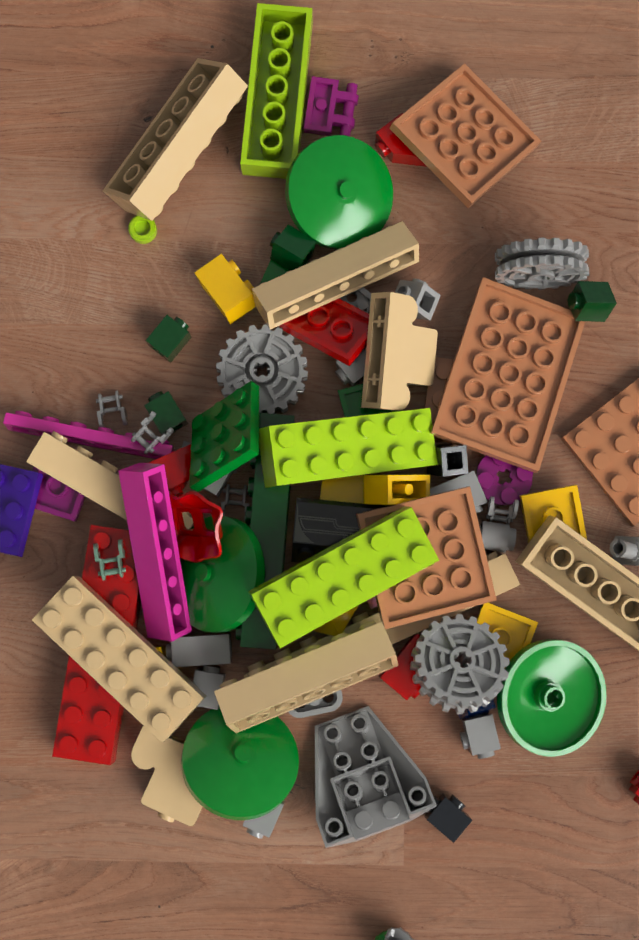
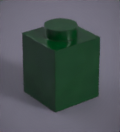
M288 224L281 233L276 232L270 242L272 247L270 259L289 271L295 270L308 264L312 259L316 240Z
M578 281L567 299L568 307L571 309L575 321L605 322L617 304L608 282Z
M166 315L145 341L152 349L171 363L192 337L189 331H187L189 326L177 316L173 320L170 316Z
M162 391L155 393L148 398L149 403L144 405L149 414L152 411L156 413L153 421L161 435L166 434L170 427L174 429V433L189 424L169 391L166 393Z

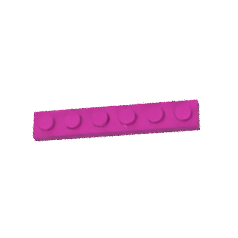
M15 411V414L6 412L3 424L9 431L40 437L44 432L51 435L55 431L67 438V442L151 459H158L174 452L173 445H169L170 442L167 440L163 444L158 442L153 448V453L145 454V448L137 440L135 442L131 441L133 433H125V436L114 434L115 431L109 428L98 427V430L88 429L87 425L79 422H70V425L59 423L58 419L49 416H43V419L32 418L30 413Z

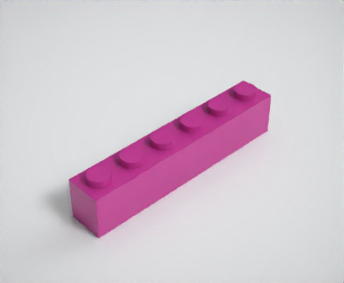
M137 463L118 470L146 632L149 638L172 642L192 632L165 466L164 464Z

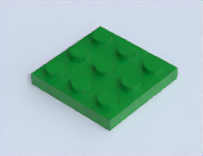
M252 381L248 382L192 420L191 462L189 470V487L199 492L259 455V385Z

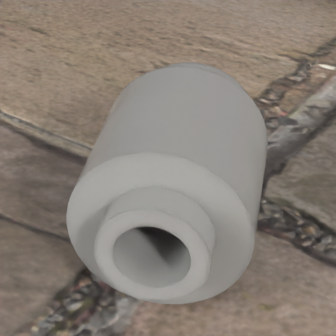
M481 522L479 527L485 550L506 553L507 550H514L516 542L515 528H510V525Z

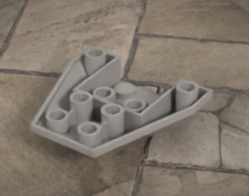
M369 706L315 726L316 821L326 848L357 842L405 824L437 806L425 775Z

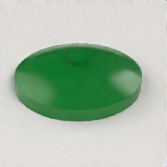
M332 135L309 144L295 157L286 177L285 198L289 214L294 224L302 233L316 240V244L322 247L339 249L382 230L390 216L393 205V184L385 162L371 146L354 137Z
M212 516L204 518L206 528L208 530H215ZM223 516L221 520L223 537L220 541L222 547L220 557L205 559L199 563L180 558L190 624L205 632H227L245 622L256 607L248 591L264 583L265 565L260 543L249 526L233 517Z
M544 639L527 645L515 654L509 661L510 664L504 669L509 674L508 678L502 681L504 687L497 694V709L500 721L509 737L525 750L547 757L571 753L583 746L593 736L603 718L607 693L601 668L588 651L568 641Z
M219 707L218 710L211 709L202 715L190 729L182 750L181 768L189 792L206 810L226 819L250 820L270 813L286 799L297 778L299 755L292 733L278 716L235 733L226 725Z

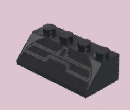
M297 497L291 562L301 563L360 531L356 514L386 506Z

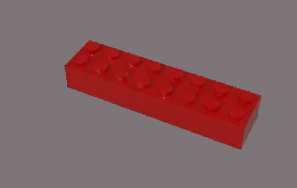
M91 525L82 579L137 630L141 597L129 530ZM122 539L126 557L122 558L123 568L126 567L124 577L121 578L119 574L108 575L106 580L103 581L102 577L98 576L100 564L95 562L93 544L98 543V552H100L102 559L114 558L119 555L118 540ZM117 561L104 563L105 570L118 568ZM70 656L68 658L52 757L111 765L116 761L124 707Z

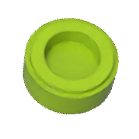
M135 216L129 223L128 230L135 242L147 244L156 237L157 226L154 220L150 221L140 216Z

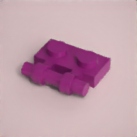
M312 76L304 133L331 136L332 126H337L340 128L339 135L350 136L351 130L355 126L353 114L355 106L358 105V85L347 83L346 91H339V80ZM336 102L344 104L342 115L334 114Z

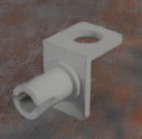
M615 536L609 547L613 559L621 565L639 566V537Z

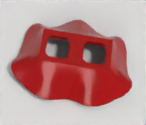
M169 491L180 558L199 563L205 559L220 557L222 554L220 541L223 537L221 527L222 508L208 501L198 492L189 491L178 497ZM183 512H189L192 515L194 529H187L185 527ZM203 513L212 514L215 530H208L206 528Z

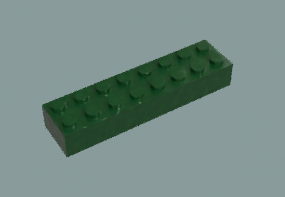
M260 413L259 429L272 425L296 423L295 415ZM259 447V455L250 460V466H252V469H255L254 478L249 477L248 495L253 497L252 506H247L245 523L250 525V529L254 532L260 543L265 565L264 582L284 572L291 484L265 488ZM255 607L247 620L236 628V640H241L240 647L276 650L278 645L275 643L257 607Z

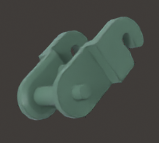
M118 540L119 555L107 559L101 558L100 552H98V543L93 544L95 562L100 564L98 576H101L103 581L106 580L108 575L119 574L123 578L124 572H126V567L123 568L122 558H126L123 540ZM117 561L118 568L105 570L104 563Z

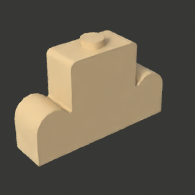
M394 292L371 293L361 408L403 410L410 401V391L407 385L431 386L433 384L438 332L435 329L412 325V322L417 317L418 306L414 298L409 295Z
M143 726L132 748V761L138 768L151 769L154 767L155 770L143 794L141 803L158 811V816L168 822L177 820L188 826H193L203 806L194 799L183 778L181 755L185 741L171 735L165 742L161 743Z

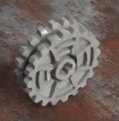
M524 239L523 242L514 241L511 242V245L501 246L502 249H497L495 253V262L498 265L495 271V280L498 283H503L505 286H513V288L529 290L533 288H538L539 290L546 288L555 289L559 286H571L572 283L577 284L578 281L586 280L587 276H589V267L585 263L589 258V249L586 245H582L581 242H572L571 239Z
M263 324L262 329H257L255 325L249 326V331L246 333L242 330L237 331V338L235 340L229 338L226 341L228 348L226 350L221 349L219 352L222 362L216 363V370L221 374L216 377L219 386L224 387L221 390L222 395L226 398L236 389L252 381L259 385V416L260 413L275 414L279 410L284 414L288 411V404L295 405L298 402L297 394H303L305 391V384L302 382L307 381L308 371L304 370L307 367L306 357H301L303 348L300 344L294 345V337L291 334L285 337L283 329L279 327L272 331L265 324ZM268 367V376L260 375L257 377V368L264 369Z
M456 614L454 619L447 615L442 617L441 623L433 621L430 623L429 629H424L411 653L414 661L410 663V670L416 672L412 680L414 684H420L421 689L418 692L421 696L428 695L430 697L429 703L432 706L438 703L442 705V711L447 713L450 708L455 709L456 714H463L465 709L473 713L478 710L479 706L486 707L504 687L502 681L506 680L509 674L504 668L510 664L509 658L503 655L507 648L505 644L498 643L499 634L497 632L491 633L489 631L490 625L486 622L480 625L477 623V618L473 616L469 620H465L462 614Z

